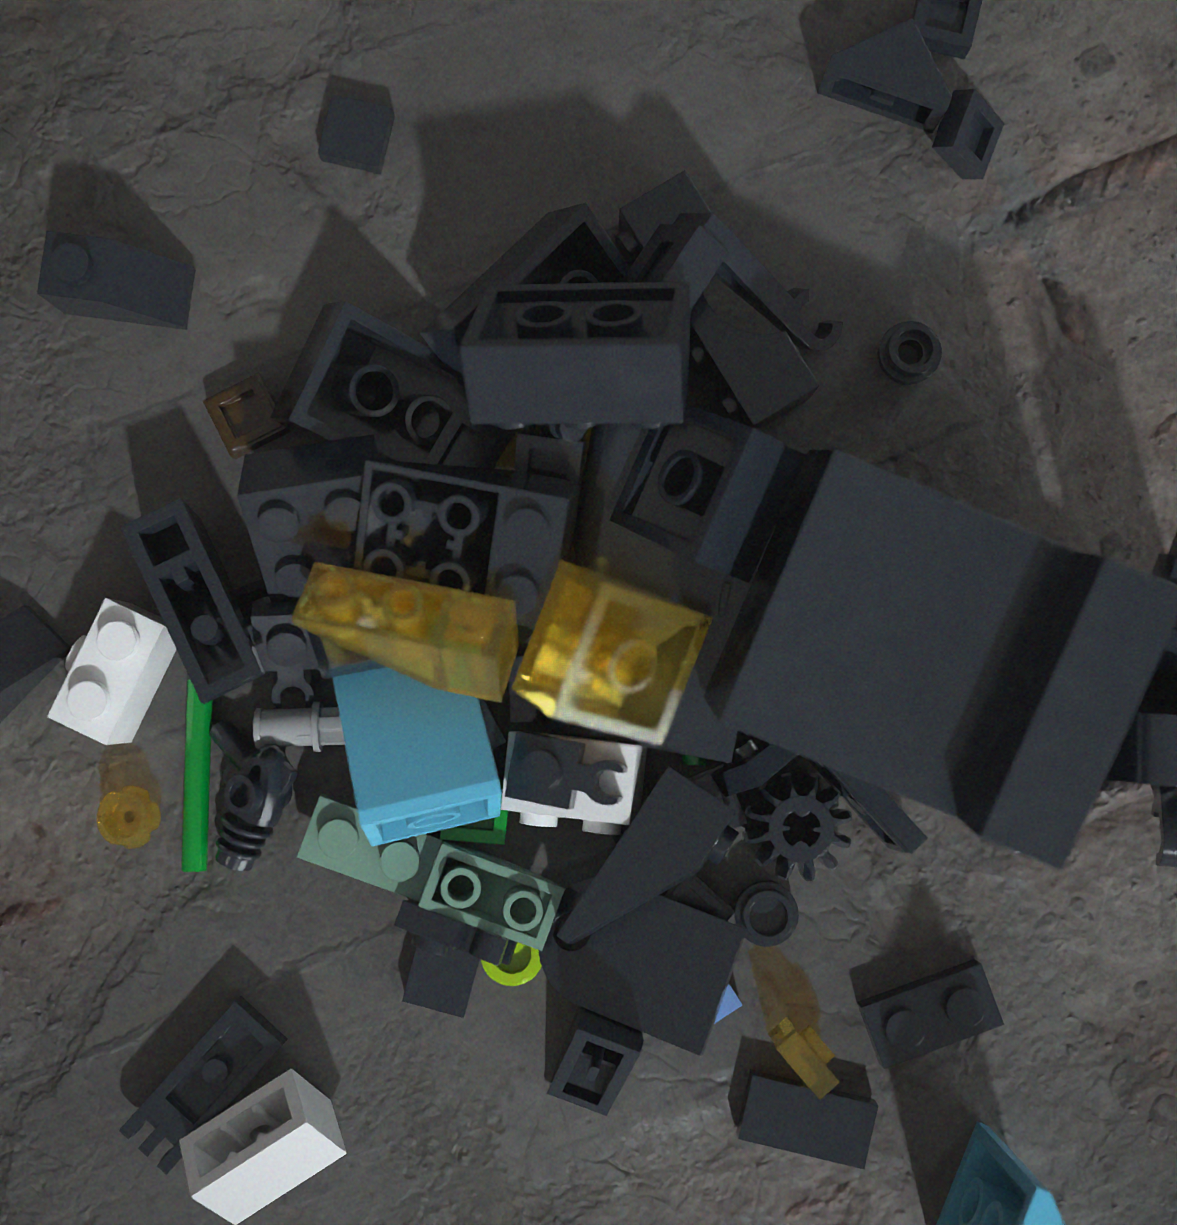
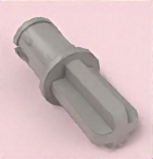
M313 702L312 708H256L254 711L253 737L257 749L265 744H276L279 747L312 746L314 752H321L324 745H345L338 707L323 708L322 702Z

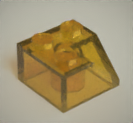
M561 560L512 690L551 718L662 746L712 617L617 578Z

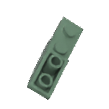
M321 794L297 854V858L419 901L418 906L541 951L565 887L483 850L460 841L440 840V833L438 832L371 846L360 825L357 806L326 794Z

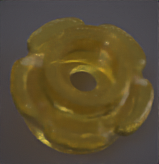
M129 785L123 787L120 792L112 791L102 799L96 817L98 830L102 837L112 845H123L127 849L139 848L150 841V833L152 830L158 829L160 825L161 811L159 805L156 802H152L149 799V792L139 786ZM127 811L134 813L135 819L132 823H128L124 819Z

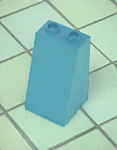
M349 592L337 596L333 602L370 595ZM374 596L394 654L393 659L384 668L333 677L360 825L370 845L377 846L499 817L501 788L457 613Z

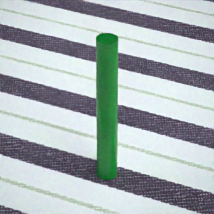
M187 680L181 871L200 872L207 871L211 770V737L209 733L212 729L213 700L205 704L201 703L191 680Z

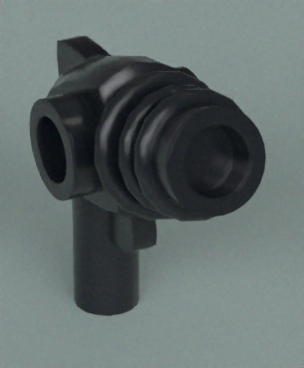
M225 719L215 724L209 733L213 741L230 759L223 772V781L226 783L224 806L229 812L223 813L220 818L224 826L220 829L222 837H219L216 841L218 850L215 859L219 864L229 869L250 871L255 860L259 859L262 855L260 848L265 846L266 838L273 835L274 829L272 827L279 823L284 808L292 798V784L296 780L298 772L287 762V756L278 745L265 744L258 750H255L229 719Z

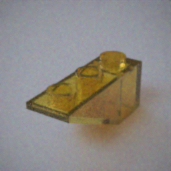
M315 562L292 616L293 624L434 689L496 702H502L519 646L515 601Z

